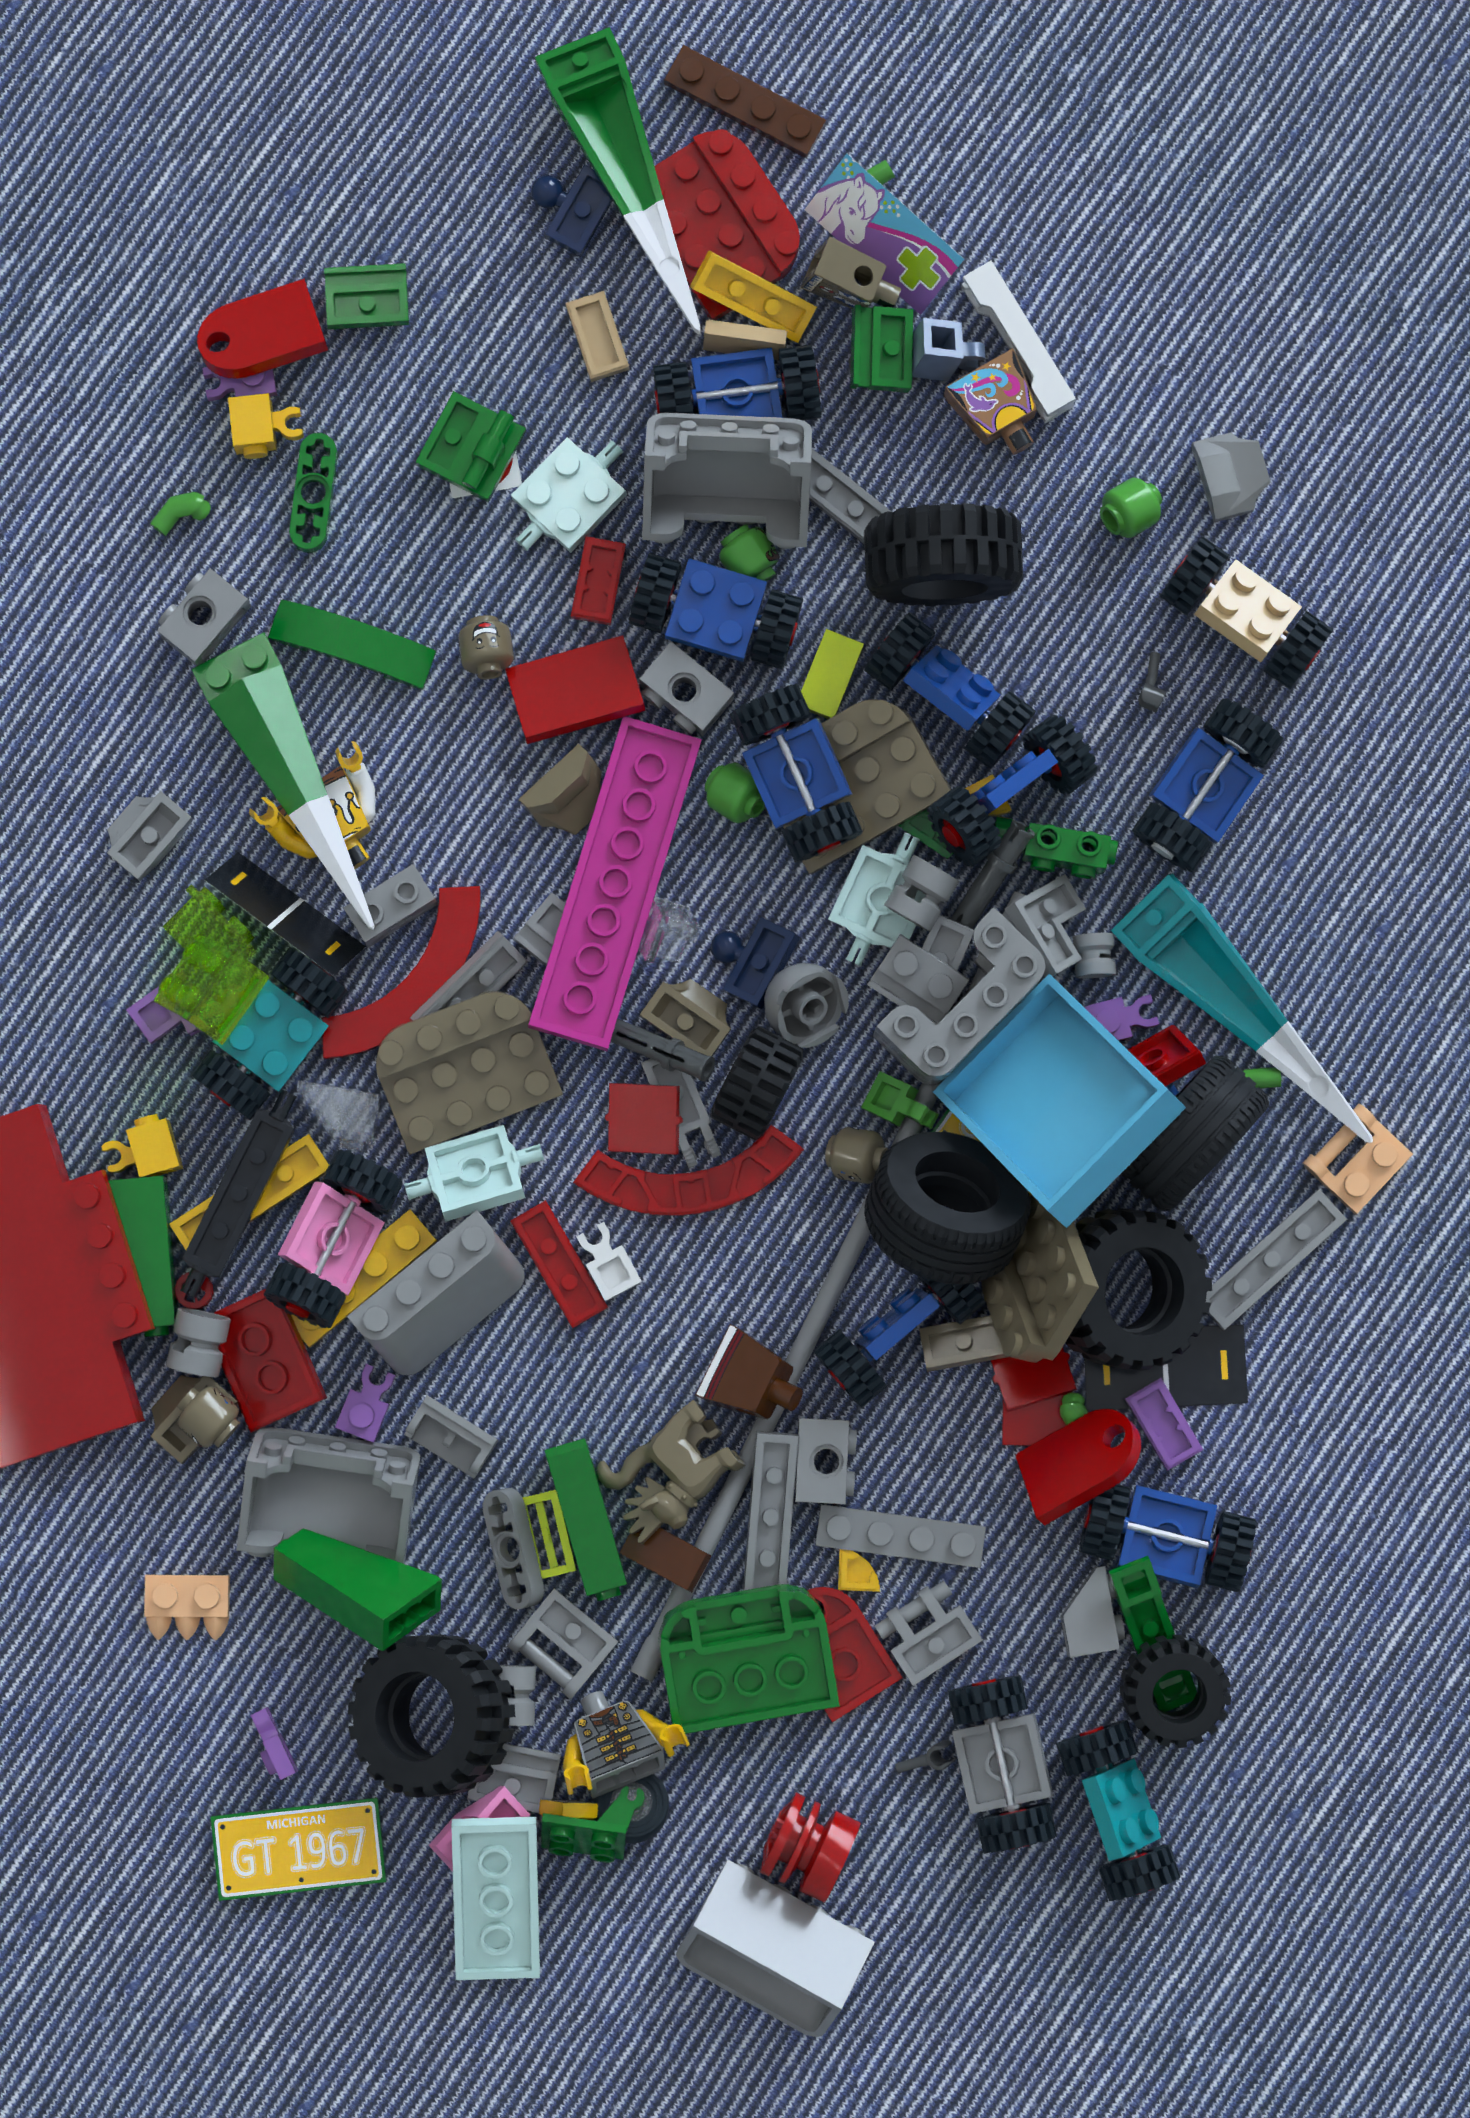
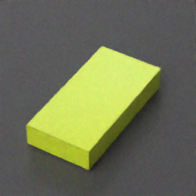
M825 630L801 690L810 712L827 719L837 714L864 643L831 630Z

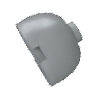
M797 963L785 967L769 983L764 997L765 1016L776 1034L787 1041L797 1044L802 1048L820 1045L832 1037L840 1026L836 1022L839 1020L842 1012L847 1013L849 1007L848 991L843 981L824 967L812 963Z

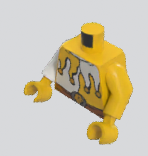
M351 741L355 754L351 758H343L337 748L335 753L341 766L322 777L355 870L370 859L359 839L371 831L368 823L374 818L376 813L375 786L365 764L362 763L363 755L359 745ZM261 797L268 805L267 812L262 816H258L251 808L249 809L250 816L259 824L265 825V829L283 849L306 859L317 857L281 805L276 807L268 798Z

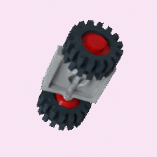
M1021 1675L984 1680L947 1691L954 1724H965L985 1719L984 1724L952 1731L970 1814L1004 1808V1812L993 1813L976 1819L983 1853L1026 1847L1057 1837L1050 1803L1035 1804L1027 1807H1021L1020 1805L1021 1803L1054 1796L1036 1715L1032 1713L1001 1720L1003 1715L1028 1709Z

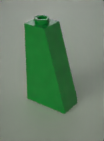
M164 1176L109 1180L155 1327L153 1330L144 1332V1336L170 1335L169 1327H174L178 1305L175 1296L176 1280L172 1231L169 1225L171 1218L167 1178Z
M584 1438L544 1450L586 1595L596 1594L597 1602L622 1595L620 1586L627 1585L628 1583L587 1440Z
M304 1528L288 1539L282 1540L274 1548L273 1579L381 1651L390 1647L441 1610L442 1579L434 1574Z

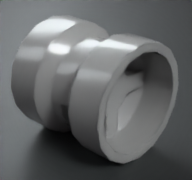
M1087 933L1072 937L1073 944L1082 960L1075 964V978L1092 979L1116 975V964L1110 957V950L1114 947L1113 933Z

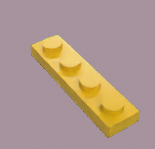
M307 1134L285 1149L249 1223L325 1174L329 1164L310 1134ZM213 1196L169 1223L185 1250H187Z
M411 1209L378 1235L349 1295L345 1296L346 1299L331 1328L315 1326L306 1320L298 1319L293 1314L291 1315L302 1340L309 1348L437 1242Z

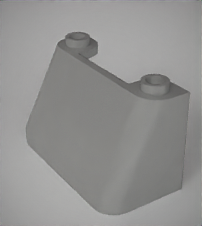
M270 1427L258 1430L246 1460L236 1550L247 1552L254 1557H268L282 1540L288 1539L304 1528L405 1564L420 1467V1454L404 1446L373 1443L291 1429Z

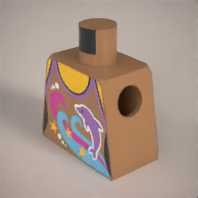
M1013 348L945 387L944 397L983 444L988 445L1003 437L1010 451L1015 455L1034 443L1024 424L1035 417L1037 409Z

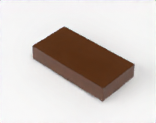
M659 1528L643 1544L638 1542V1537L643 1529L635 1534H629L619 1552L620 1554L687 1591L693 1592L711 1555L662 1528Z

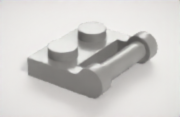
M554 1588L506 1647L515 1654L518 1652L523 1654L564 1688L561 1692L571 1700L619 1641ZM537 1629L582 1666L575 1676L530 1639Z

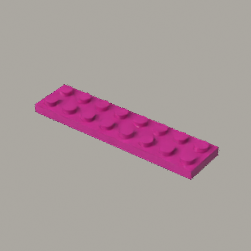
M627 716L622 718L528 1028L608 1051L702 739Z

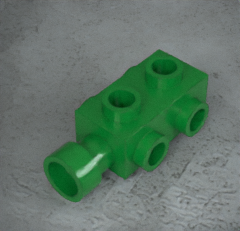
M997 816L995 826L998 827L1000 831L998 836L1002 839L1013 819ZM1030 823L1024 830L1027 832L1031 828L1035 833V836L1024 849L1022 861L1031 863L1030 868L1033 870L1054 872L1055 867L1071 869V875L1074 877L1095 879L1096 874H1104L1107 864H1115L1118 841L1111 840L1112 836L1101 835L1092 831L1083 832L1059 828L1050 824L1042 825ZM1048 838L1053 844H1044L1041 839ZM1082 845H1089L1093 851H1085Z

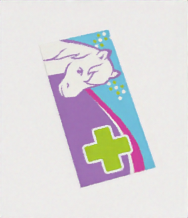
M847 153L804 209L837 240L884 263L886 270L882 280L900 287L901 292L899 296L920 315L964 260L962 256Z

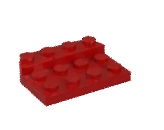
M724 129L704 132L694 136L692 143L654 166L689 288L710 320L716 321L732 311V309L690 287L708 250L773 284L780 281L792 270L799 251L800 235L798 225L748 147L740 139Z

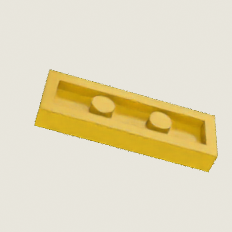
M708 250L690 285L695 291L767 328L787 331V338L796 343H799L817 308L814 304Z

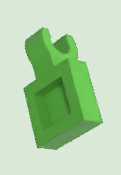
M881 1071L861 1106L868 1113L900 1127L906 1116L932 1129L939 1116L938 1113L929 1110V1107L914 1100L919 1090Z

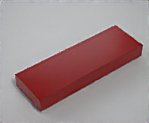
M546 1200L510 1221L572 1329L608 1308Z

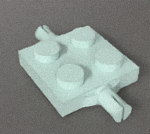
M567 437L511 494L512 500L528 514L531 524L515 538L516 542L524 550L528 551L544 534L557 540L571 553L627 496L626 490L611 478L607 470L623 453V450L611 440L594 457L583 452Z
M904 832L895 855L880 853L862 845L828 920L847 928L856 937L845 959L853 962L858 949L861 948L854 963L858 966H862V962L871 944L882 945L891 949L900 934L910 940L916 924L884 906L895 885L904 884L905 880L902 873L907 867L918 842H920V839L913 836L907 851H905L911 837L908 833ZM918 890L914 900L920 903L926 894Z
M504 1125L424 1148L429 1163L428 1177L404 1183L409 1200L433 1193L440 1203L445 1222L470 1215L476 1210L480 1212L524 1199L525 1195L520 1181L521 1166L544 1161L540 1143L516 1151L515 1147L508 1141Z

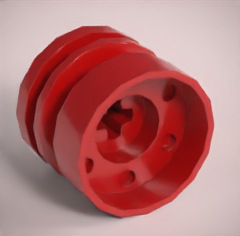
M795 1792L791 1801L778 1813L763 1847V1861L759 1872L769 1877L779 1860L785 1864L778 1881L785 1884L795 1869L803 1871L799 1890L825 1903L846 1862L861 1822L835 1811L823 1826L817 1823L821 1804L814 1801L807 1816L804 1817L799 1813L805 1796Z

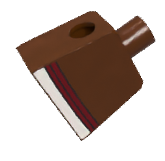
M730 1324L695 1395L714 1406L769 1419L776 1405L789 1411L795 1410L802 1399L803 1391L801 1388L788 1382L793 1373L792 1365L749 1334Z

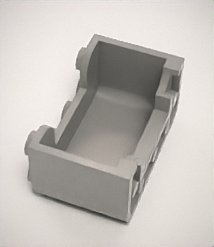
M659 413L650 417L647 421L644 455L642 540H650L662 544L670 543L683 534L685 520H696L700 523L724 521L737 522L742 525L766 523L767 539L777 547L782 549L807 547L812 456L811 426L800 419L686 413Z
M994 907L981 919L974 929V946L979 951V955L974 963L986 974L975 987L937 1025L914 1006L903 1005L892 1010L875 1028L873 1037L923 1084H940L1036 987L1044 974L1045 961L1042 954Z

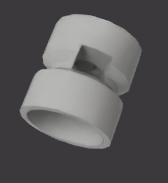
M913 855L902 873L905 880L904 884L895 885L884 906L930 932L941 914L938 906L939 903L948 902L959 881L931 863ZM918 890L926 894L920 903L914 900Z
M178 1308L173 1331L178 1335V1339L170 1343L166 1366L184 1373L219 1377L224 1354L218 1348L220 1344L227 1341L231 1319L207 1311Z
M500 1665L502 1668V1673L499 1674L500 1679L508 1680L510 1686H514L515 1697H508L509 1705L515 1704V1717H510L509 1726H535V1702L529 1698V1693L535 1690L536 1666Z

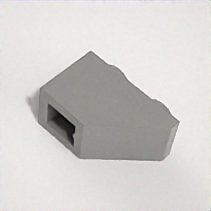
M1105 1566L1093 1567L1060 1615L1067 1657L1069 1658L1120 1649L1118 1640L1125 1639L1121 1614L1114 1615L1111 1599L1116 1598L1110 1575L1106 1574Z

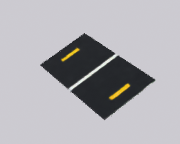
M239 852L205 879L207 883L332 976H335L366 947Z
M1244 1324L1230 1325L1224 1331L1220 1326H1204L1198 1337L1190 1336L1188 1341L1191 1343V1346L1182 1355L1172 1353L1174 1357L1172 1362L1163 1366L1153 1365L1150 1370H1127L1094 1363L1084 1358L1087 1411L1130 1409L1125 1398L1159 1378H1162L1178 1406L1248 1403Z

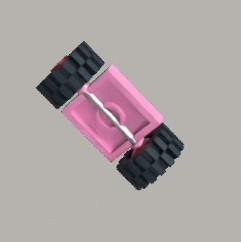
M336 1150L321 1182H314L278 1253L280 1257L291 1264L281 1263L278 1265L264 1292V1296L267 1297L266 1299L273 1302L276 1307L284 1309V1312L290 1315L293 1314L302 1321L306 1320L310 1324L319 1325L322 1328H331L346 1299L345 1296L349 1295L385 1223L369 1212L387 1215L403 1185L402 1180L397 1178L398 1176L395 1173L388 1172L389 1169L377 1165L371 1159L367 1160L364 1156L360 1154L355 1155L351 1151Z

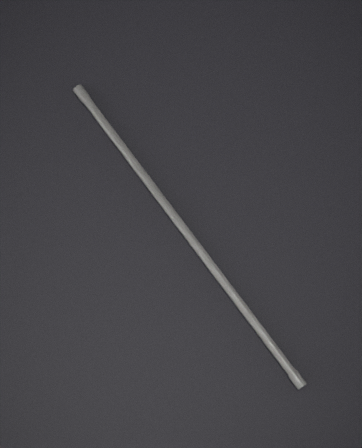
M1014 891L1007 907L1026 895ZM1005 910L1003 916L1015 927ZM978 968L965 996L986 975L980 968ZM922 1083L914 1100L932 1110L938 1098L933 1091L939 1084L927 1085ZM905 1116L892 1145L914 1134L921 1133L923 1125ZM867 1195L785 1360L793 1366V1373L788 1382L795 1386L871 1234L864 1215ZM776 1405L769 1419L757 1417L739 1453L746 1466L738 1471H730L694 1544L695 1547L708 1553L711 1557L752 1476L756 1431H774L785 1409L779 1405ZM699 1581L692 1593L676 1584L674 1585L651 1634L645 1639L633 1663L631 1672L653 1682L662 1663L658 1636L663 1618L668 1611L683 1602L691 1600Z

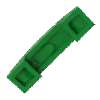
M282 599L268 635L270 640L306 652L310 650L383 674L384 678L423 690L436 655L435 650L386 630L325 610Z
M1148 1555L1110 1570L1109 1575L1136 1654L1138 1655L1142 1652L1139 1646L1146 1641L1149 1645L1156 1643L1155 1637L1164 1635L1166 1639H1172L1175 1633ZM1174 1670L1166 1673L1158 1680L1153 1690V1697L1159 1710L1166 1712L1193 1701L1197 1690L1190 1671Z

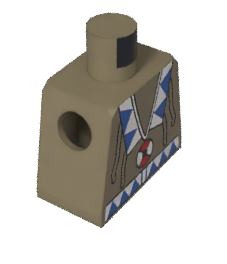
M830 236L815 251L800 287L851 309L855 305L867 307L871 302L883 307L893 308L901 292L900 287L882 280L886 270L884 263ZM855 278H856L857 280H859V282L861 283V285H859V284L855 281Z

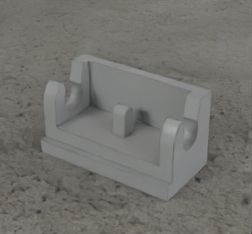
M428 1395L424 1398L404 1433L405 1436L475 1479L499 1441Z

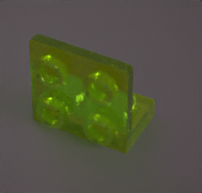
M191 884L186 889L191 899L162 927L223 986L257 952L250 944L255 937L235 916L227 920L222 915L226 908L205 886L198 891Z
M199 934L195 940H192L185 947L182 959L174 971L167 975L160 983L154 1002L187 1020L215 1042L223 1045L270 977L235 950L203 934Z

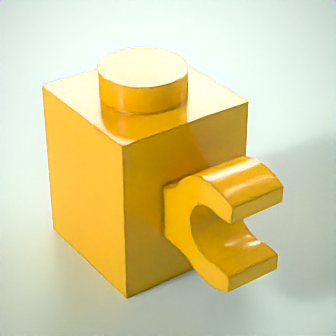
M269 393L228 398L232 442L237 455L243 454L246 459H258L268 456V451L277 450L275 432L281 433L284 438L292 441L300 440L304 437L302 429L291 430L286 427V423L290 418L302 417L300 408L287 407L281 411L273 412Z
M158 1114L134 1120L135 1127L126 1129L130 1147L125 1146L119 1141H108L101 1146L104 1152L116 1149L121 1153L120 1161L107 1167L110 1173H120L127 1167L135 1164L139 1178L161 1176L184 1169L171 1123L166 1118L159 1120Z

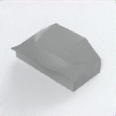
M1230 432L1192 442V451L1213 522L1253 512L1256 499L1263 489L1271 483L1259 441L1238 438Z
M162 791L155 797L144 798L136 796L107 829L111 842V848L107 854L140 882L181 839L193 818Z

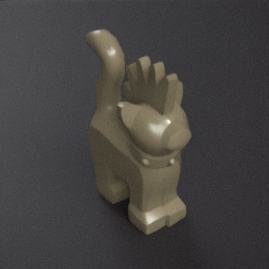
M695 1400L689 1402L673 1415L665 1427L656 1433L648 1443L639 1446L628 1455L620 1472L613 1473L605 1461H600L597 1465L598 1480L605 1488L621 1490L631 1484L640 1469L647 1463H655L671 1479L666 1482L664 1487L653 1479L646 1477L645 1482L648 1488L642 1486L635 1487V1490L642 1497L625 1500L627 1505L638 1506L636 1509L623 1515V1519L626 1521L638 1519L629 1528V1533L635 1534L643 1529L638 1537L639 1543L643 1544L664 1523L674 1530L684 1527L688 1521L687 1514L689 1509L698 1506V1500L705 1497L713 1489L721 1475L729 1469L738 1471L746 1466L735 1450L731 1451L729 1447L722 1448L706 1458L703 1457L698 1450V1446L707 1438L716 1440L721 1436L722 1431L714 1420H705L706 1415L702 1411L700 1404Z

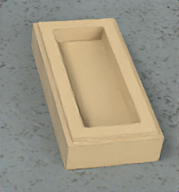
M601 291L565 303L590 381H597L630 370L605 292Z
M706 320L703 350L735 353L772 348L774 360H779V349L786 348L787 331Z

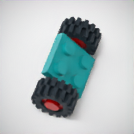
M291 947L287 949L269 973L291 991L290 995L262 975L212 1040L214 1044L238 1061L236 1066L239 1068L211 1049L191 1075L208 1088L210 1093L227 1106H232L249 1120H252L257 1109L261 1108L271 1094L245 1073L248 1075L251 1072L279 1092L329 1027V1025L302 1005L306 1002L322 1015L329 1018L349 992L324 969Z
M1128 1720L1099 1726L1056 1743L1067 1776L1096 1769L1097 1773L1083 1779L1082 1783L1108 1860L1112 1861L1098 1868L1109 1901L1129 1898L1178 1880L1181 1876L1170 1844L1141 1851L1142 1847L1160 1839L1161 1835L1157 1814L1151 1808L1145 1791V1778L1138 1769L1135 1758L1112 1765V1763L1138 1753Z

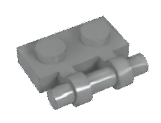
M944 1580L931 1589L926 1586L917 1592L919 1597L899 1610L897 1607H894L886 1613L887 1618L874 1625L883 1640L896 1631L899 1633L903 1642L891 1649L890 1652L912 1686L983 1641L960 1605L948 1613L944 1612L939 1603L952 1595ZM929 1611L935 1621L914 1634L908 1623Z

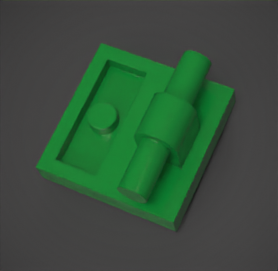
M453 391L416 460V466L489 503L526 433V428L513 422L514 417L503 410L496 413Z

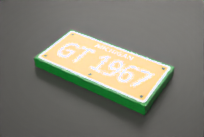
M378 1797L211 1816L219 1901L387 1882Z

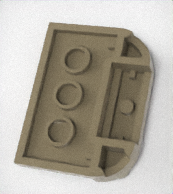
M864 700L821 723L852 792V795L826 806L822 810L849 801L863 832L855 839L839 845L833 850L808 860H803L802 862L809 874L816 873L860 848L862 845L923 812L951 790L914 720L899 706L885 700ZM800 818V819H798V820H796V821H794V822H792V823H790V824H788V825L783 826L784 829H785L786 827H788V826H791V824H793V823H795V822H797V821L803 820V818Z
M499 991L482 992L477 996L408 1023L400 1024L393 1028L382 1040L376 1056L377 1075L409 1155L563 1095L539 1031L528 1028L532 1014L528 1007L517 997Z
M1031 1195L1030 1216L1010 1264L998 1274L981 1281L984 1299L991 1314L1004 1355L1037 1363L1043 1358L1053 1360L1058 1355L1099 1286L1074 1222L1066 1228Z

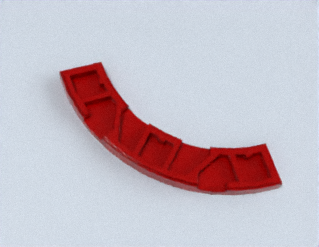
M480 886L439 888V906L432 937L418 964L395 989L372 1004L353 1012L330 1016L329 1018L321 1017V1020L329 1025L322 1035L324 1060L348 1057L368 1052L380 1046L382 1040L393 1028L412 1021L410 1017L466 963L478 929L481 909Z
M770 1125L762 1137L731 1160L710 1169L680 1174H657L639 1170L622 1164L597 1150L573 1184L602 1201L629 1211L660 1216L696 1215L719 1210L756 1194L784 1173L801 1155L804 1148L773 1125Z

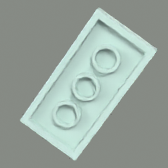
M536 1817L452 1819L456 1980L540 1978Z

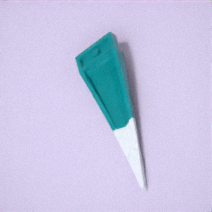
M1173 873L1168 874L1110 930L1139 962L1250 1046L1361 1139L1368 1143L1373 1142L1372 1135L1203 903H1199Z

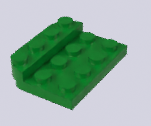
M778 1584L698 1598L683 1602L665 1614L659 1631L658 1644L672 1724L681 1725L685 1734L840 1706L826 1620L818 1602L805 1588L789 1584Z

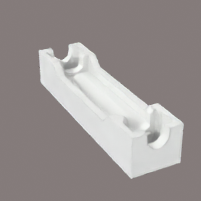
M992 260L963 276L964 283H962L961 287L976 312L988 316L1008 349L1013 348L1022 371L1031 385L1030 392L1036 409L1044 423L1073 408L1076 399Z

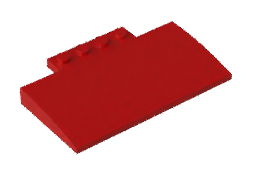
M35 1104L0 1116V1469L144 1422V1415L120 1340L155 1329L106 1171L99 1170L72 1180L69 1179L47 1106L42 1104Z

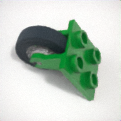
M651 1774L594 1798V1803H598L596 1821L543 1813L541 1848H547L550 1853L558 1856H572L573 1852L588 1854L591 1859L598 1862L609 1863L614 1862L615 1859L624 1860L626 1843L646 1841L657 1834L663 1827L669 1811L667 1790L661 1780L655 1774Z

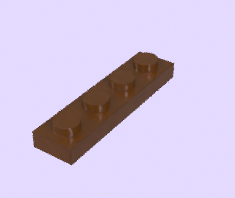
M685 45L682 46L664 79V84L806 159L826 125V119Z

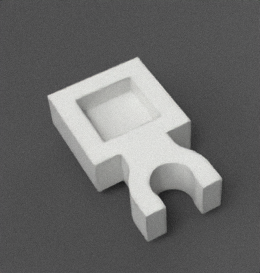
M602 1222L597 1225L602 1233L600 1243L596 1245L588 1243L584 1233L576 1237L581 1247L595 1258V1260L587 1263L586 1267L606 1302L640 1284L642 1281L624 1247L621 1245L612 1250L609 1230L605 1223Z

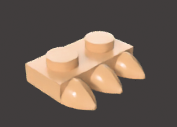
M145 1575L144 1617H146L150 1632L157 1640H160L168 1631L172 1617L175 1618L177 1629L185 1640H189L194 1635L201 1617H203L207 1632L214 1640H218L222 1636L229 1621L230 1575Z

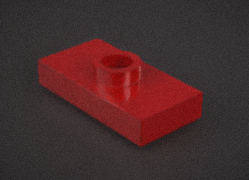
M585 537L571 611L572 619L611 626L626 550L625 543Z

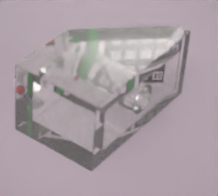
M298 1080L297 1090L333 1140H339L338 1148L363 1152L364 1145L374 1147L382 1103L380 1094Z

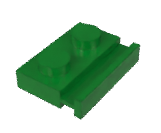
M406 263L324 268L328 330L409 325Z
M855 305L852 309L850 388L862 387L868 388V390L908 393L912 389L913 309L879 306L868 308Z

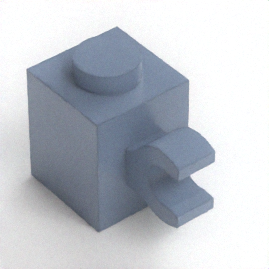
M923 317L913 332L912 377L948 382L958 367L966 371H973L978 368V360H985L984 343L963 342L962 322Z

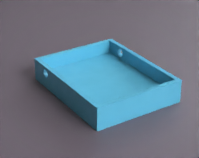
M1050 974L933 1091L943 1104L1039 1203L1066 1228L1186 1108Z

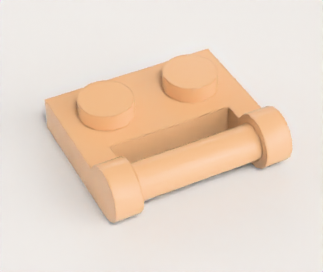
M1359 1103L1353 1111L1372 1135L1373 1142H1366L1334 1176L1327 1166L1357 1136L1344 1124L1315 1156L1310 1154L1302 1163L1317 1180L1355 1215L1360 1212L1413 1155L1367 1108Z

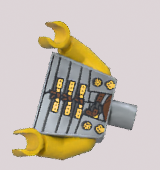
M601 1691L586 1695L581 1700L586 1716L574 1722L575 1735L571 1736L566 1744L562 1768L567 1793L571 1795L575 1787L586 1786L592 1799L666 1769L662 1747H664L667 1756L671 1757L675 1755L674 1746L684 1744L688 1747L690 1745L683 1727L679 1724L668 1725L644 1709L635 1710L629 1701L624 1700L609 1706L604 1693Z

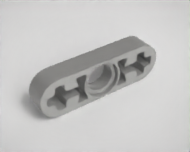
M513 1488L491 1491L484 1498L483 1514L503 1598L513 1609L535 1606L543 1598L544 1584L523 1497ZM506 1503L507 1511L502 1512L500 1504ZM512 1524L513 1529L505 1531L504 1526ZM511 1537L519 1545V1556L516 1560L510 1556L507 1549V1543ZM522 1566V1571H514L515 1567ZM520 1585H525L526 1593L521 1594Z

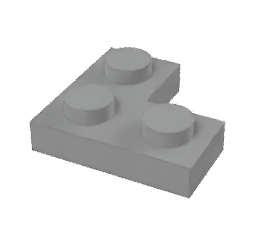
M1066 874L1005 908L1016 929L1044 957L1045 977L1048 974L1053 977L1082 960L1062 926V923L1086 910Z

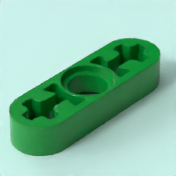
M324 433L308 435L302 441L299 451L289 533L294 546L305 553H313L320 550L325 545L328 537L338 451L333 439ZM318 443H322L325 451L330 452L329 456H322L320 464L321 473L328 472V477L319 473L304 474L305 469L314 471V458L311 454H308V451L315 450ZM311 482L322 484L326 491L324 498L315 504L306 502L302 497L303 488ZM300 509L310 513L323 512L322 517L314 514L313 526L315 531L320 532L319 536H312L310 543H305L303 536L297 534L298 530H304L307 525L306 513L299 514Z

